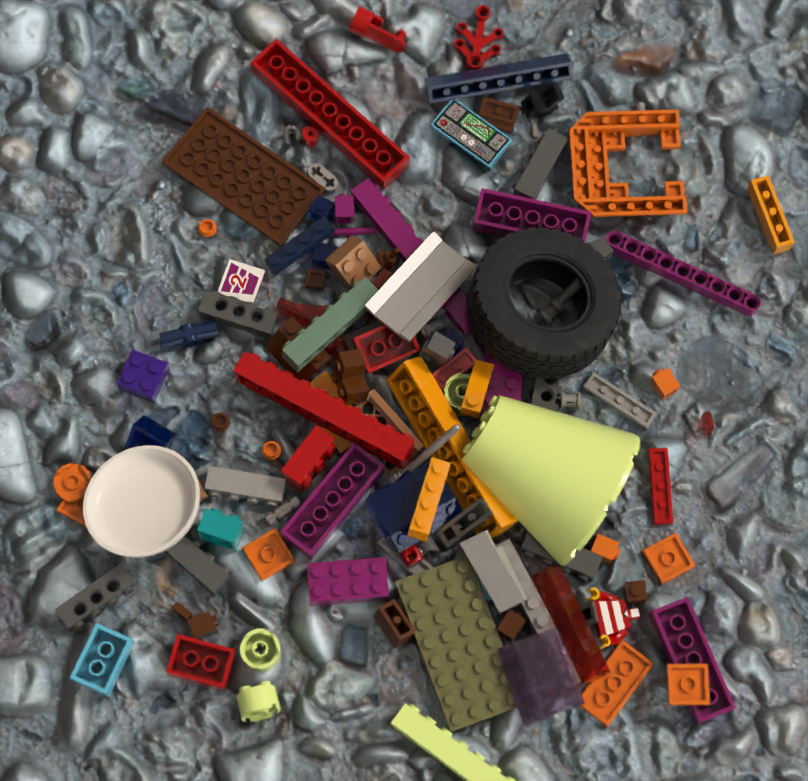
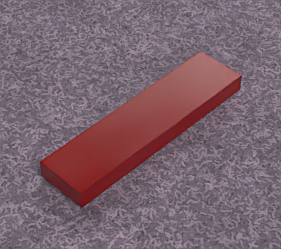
M649 448L648 462L653 525H672L673 512L668 448Z

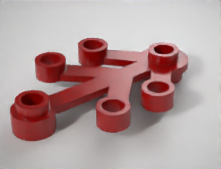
M480 5L476 9L475 15L478 19L476 37L469 31L466 23L460 22L457 25V33L464 35L474 48L472 54L465 46L463 39L459 38L454 42L455 50L461 51L467 59L466 67L468 70L483 68L486 60L492 56L497 57L501 53V47L498 44H493L490 50L480 55L482 48L494 40H501L504 34L501 28H495L491 34L483 38L485 21L490 17V9L486 5ZM499 32L501 33V35L497 36L495 35V33ZM461 43L463 46L459 47L456 44ZM496 48L499 51L493 52L492 49ZM476 62L478 63V65L474 66L472 65V63Z

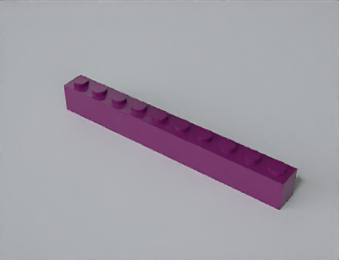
M367 178L351 190L354 202L370 222L376 226L378 232L393 250L399 249L397 255L404 263L424 241L420 237H416L412 226L403 221L400 211L394 210L390 199L386 195L383 196L381 194L380 187L375 181L372 182ZM459 287L441 308L447 310L445 315L462 336L466 338L473 332L467 318V294L463 295Z

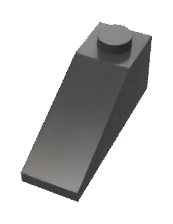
M481 497L436 532L447 548L456 547L477 530L493 512L483 497Z

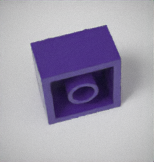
M132 349L117 381L118 389L155 403L169 372L168 363Z

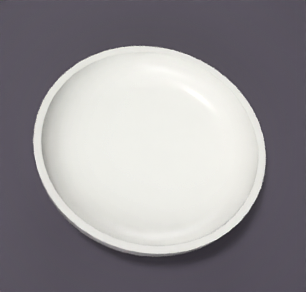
M154 445L129 448L107 460L90 480L83 501V515L86 527L99 545L116 555L129 558L156 555L180 541L194 523L200 506L199 482L189 462L173 450Z

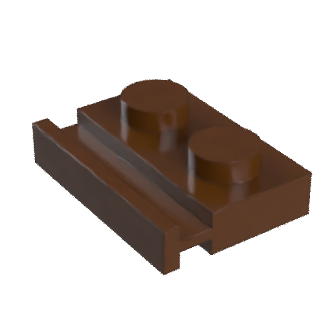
M484 97L479 116L496 129L512 133L519 106Z

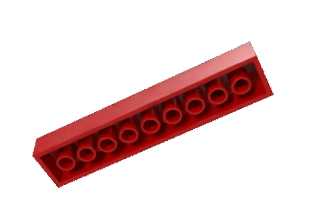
M277 38L250 62L251 72L312 127H315L323 137L383 190L409 166L410 157Z
M244 351L233 369L238 383L351 443L355 442L362 449L401 470L407 466L415 452L414 440H412L413 438L404 432L402 434L398 433L390 424L386 423L383 425L373 415L368 414L366 416L356 406L352 405L349 407L339 397L335 396L332 398L327 395L328 393L319 387L315 389L311 387L308 381L304 379L298 380L294 378V374L287 370L281 371L277 369V365L270 361L266 363L260 360L261 357L253 352L249 354Z

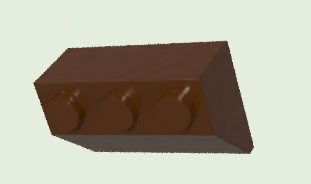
M292 317L275 332L265 348L285 370L294 374V378L298 380L304 379L310 383L331 365V357L323 350L298 373L281 357L283 345L289 340L292 342L296 338L297 333L303 329L298 321Z

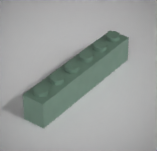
M366 277L361 281L357 280L348 293H342L334 305L330 304L326 307L323 315L320 317L316 316L310 322V326L307 329H301L292 342L289 340L283 345L281 357L298 373L368 311L364 306L377 293L378 289Z

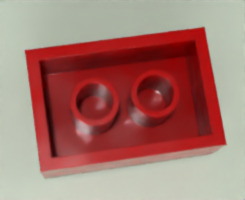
M385 324L350 339L354 349H361L366 361L365 374H369L421 351L415 337L408 342Z
M315 425L282 468L281 476L286 479V483L299 493L304 489L308 490L313 482L311 479L315 474L319 475L323 470V463L334 456L336 452L334 450L336 447L335 438Z
M177 634L166 674L169 677L226 691L236 657V650Z

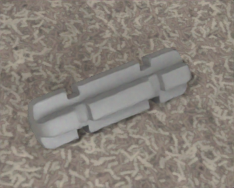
M297 497L291 498L288 503L285 502L273 510V513L270 512L265 516L267 523L273 525L277 522V519H282L291 513L292 509L295 510L300 507L301 503Z

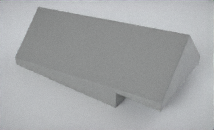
M488 530L460 543L500 613H506L509 609L511 610L528 599L503 547L495 546Z

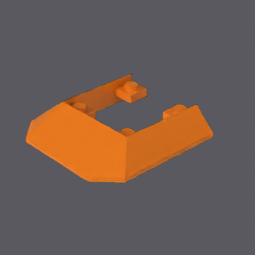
M679 109L586 112L569 130L574 201L586 211H590L593 217L687 214V201L684 194L683 181H665V196L629 197L628 183H609L607 151H625V137L660 136L661 150H679L681 147Z

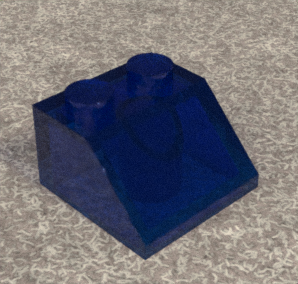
M143 415L133 424L123 451L144 445L161 446L171 449L177 433Z

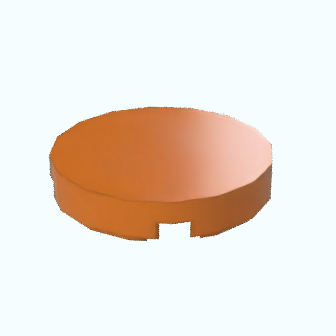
M69 463L56 471L53 487L56 494L62 500L78 502L84 499L86 489L92 477L83 465Z

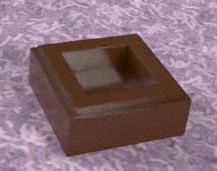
M307 269L305 288L324 291L326 271Z
M179 602L172 606L173 611L187 621L193 618L192 613Z

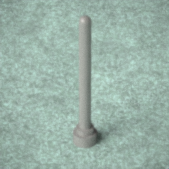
M454 424L402 471H395L389 476L391 484L396 488L403 486L407 476L460 430V425Z

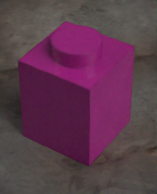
M340 194L335 196L336 224L354 223L353 195Z

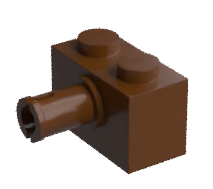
M395 599L378 607L373 616L394 649L410 641L416 633L406 613L402 611Z

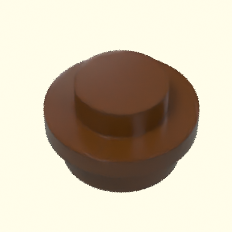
M219 412L212 416L211 426L214 430L222 432L228 429L230 419L227 414Z

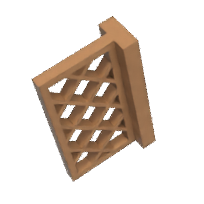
M375 389L369 392L365 402H360L356 406L363 414V406L370 401L374 406L373 414L370 415L385 418L386 423L396 429L395 431L400 434L404 432L413 438L412 440H414L415 452L411 459L426 449ZM369 453V454L372 455L375 459H377L379 462H381V460L379 459V457H377V456H375V455ZM383 460L382 464L385 466L384 471L388 474V476H391L395 471L398 472L400 470L398 467H395L393 470L389 471L386 467V461Z

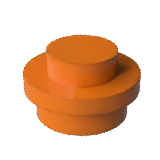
M210 219L202 220L198 225L199 234L206 238L212 237L217 231L216 223Z
M268 441L262 447V455L267 460H276L281 454V447L275 441Z

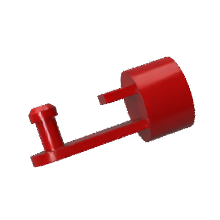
M359 5L348 31L361 37H366L394 52H403L406 47L403 40L407 35L406 32L398 30L395 36L381 29L383 18Z

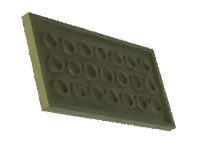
M467 556L394 582L407 618L416 631L414 634L415 640L450 732L525 705L476 573Z

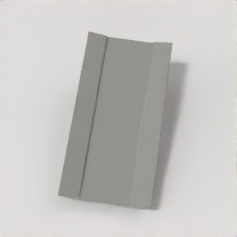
M433 231L364 307L393 332L410 342L474 272L477 265L466 260L443 242Z

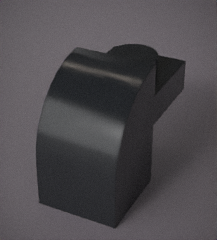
M552 82L542 92L530 93L520 103L527 118H537L558 109V104L564 99L558 82Z

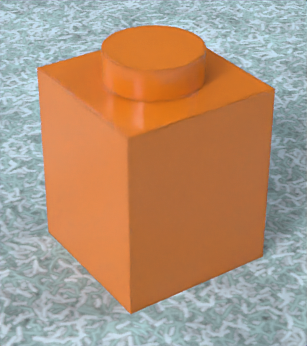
M662 368L658 369L652 374L650 384L661 401L677 393L681 387L669 368L662 370Z
M597 534L590 551L603 556L601 561L611 564L613 559L617 560L621 549L618 548L620 542Z

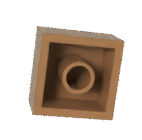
M350 236L325 259V262L339 282L348 290H351L352 285L357 280L361 281L365 277L369 280L382 268L364 241L354 236Z

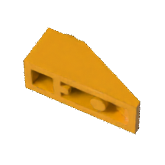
M475 360L460 414L479 419L494 364Z

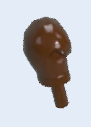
M398 248L393 252L379 251L376 254V260L382 267L379 270L380 272L386 273L392 269L396 261L395 255L399 252Z

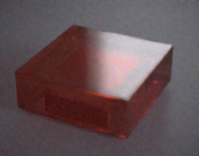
M704 412L701 416L704 436H708L714 431L711 413Z

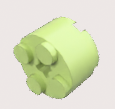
M457 373L451 376L444 388L443 394L458 417L466 416L460 414L464 396H460L459 393H466L471 374Z
M255 629L248 632L242 640L240 653L244 664L250 670L266 672L278 664L281 648L278 638L273 633L265 629ZM258 647L265 649L263 651V654L260 655L259 652H257Z
M263 681L258 684L259 686L255 687L243 686L239 688L240 693L236 695L242 721L246 722L245 718H250L251 722L273 717L272 712L277 711L278 714L281 711L276 688L274 685H271L270 681Z

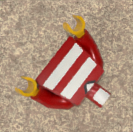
M596 588L587 589L586 592H590L591 597L586 598V600H596L593 601L595 602L599 620L596 625L598 634L596 641L599 640L603 644L599 649L602 650L607 646L618 644L631 628L630 620L640 619L638 608L627 609L625 600H620L618 596L598 591Z

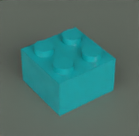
M205 508L197 532L201 540L237 551L244 532L243 521L240 520V517L233 514L229 516L224 515L222 511L216 508H211L210 510Z

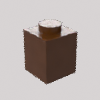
M645 580L624 583L622 588L626 606L645 604L647 601Z
M509 609L496 629L498 634L512 643L526 622V619L523 618L524 615L517 610L512 611Z
M210 611L187 620L195 639L201 640L218 632L216 628L219 626L216 615L211 616Z

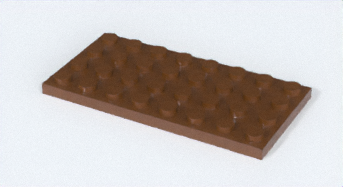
M209 107L205 108L162 160V164L280 247L283 246L326 192V188Z

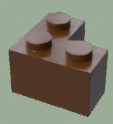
M361 349L338 352L331 378L333 383L337 385L339 398H342L345 405L365 402L370 390L363 376L366 361Z

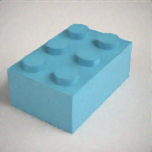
M96 623L70 679L79 685L109 697L135 642L125 635Z

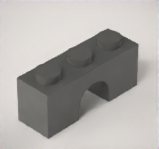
M435 331L430 339H427L422 344L421 351L417 353L416 357L421 356L427 367L435 370L437 367H442L448 359L452 358L455 353L453 347L456 343Z

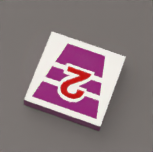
M229 259L218 292L228 298L229 296L236 297L244 303H255L265 270Z

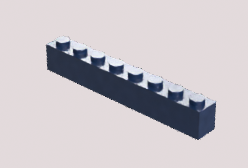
M567 53L424 78L425 92L429 103L448 101L573 79V67Z

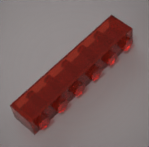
M560 565L545 567L533 575L532 578L582 684L597 681L610 673Z

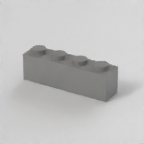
M209 466L204 489L211 497L219 498L221 495L227 496L228 499L234 501L245 499L251 504L263 502L267 506L277 507L283 504L286 479Z

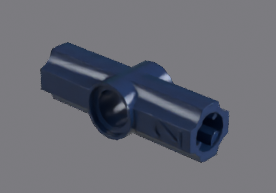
M215 320L199 324L186 323L181 325L179 329L159 333L163 350L179 346L191 347L197 345L200 341L219 337Z

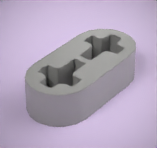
M314 163L309 166L308 176L326 188L325 193L332 194L337 191L338 180L321 164ZM313 170H314V171L320 170V171H319L320 176L317 175V174L313 175ZM326 181H327L328 183L333 182V187H331V186L326 187V186H327V185H326Z

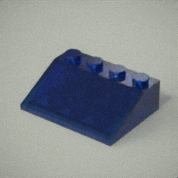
M430 461L365 499L392 551L400 553L420 541L407 535ZM446 481L429 535L443 527L463 511Z

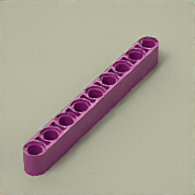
M611 231L607 234L606 241L614 250V255L745 316L755 315L761 305L759 297L623 233ZM614 239L618 244H611L609 240ZM631 247L635 252H629L626 248ZM649 255L652 260H646L643 256ZM661 263H666L669 268H663ZM678 271L685 272L686 276H680ZM695 279H701L703 284L696 283ZM712 287H718L720 292H715ZM729 295H735L738 300H732ZM747 303H752L755 308L748 307Z

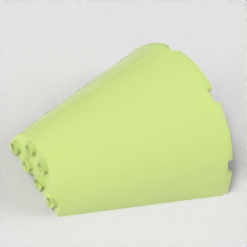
M494 395L488 404L490 408L480 418L481 424L471 434V437H473L471 443L468 442L462 451L464 456L461 460L560 565L565 566L574 558L576 550L580 551L607 515L606 512L609 504L614 503L634 465L632 459L634 455L638 454L640 438L631 432L501 395Z

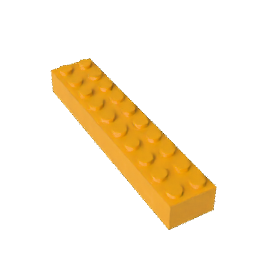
M419 356L404 361L386 380L426 449L454 424L460 425V430L430 457L451 463L445 483L462 511L483 497L493 512L474 533L477 535L488 530L492 540L498 538L518 521L517 518L461 460L464 456L462 451L468 442L471 443V440L423 358Z

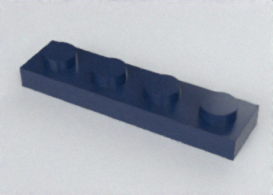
M323 216L264 259L270 271L276 276L336 231L329 220Z

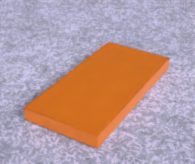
M621 640L575 703L604 726L608 727L654 663L624 640Z

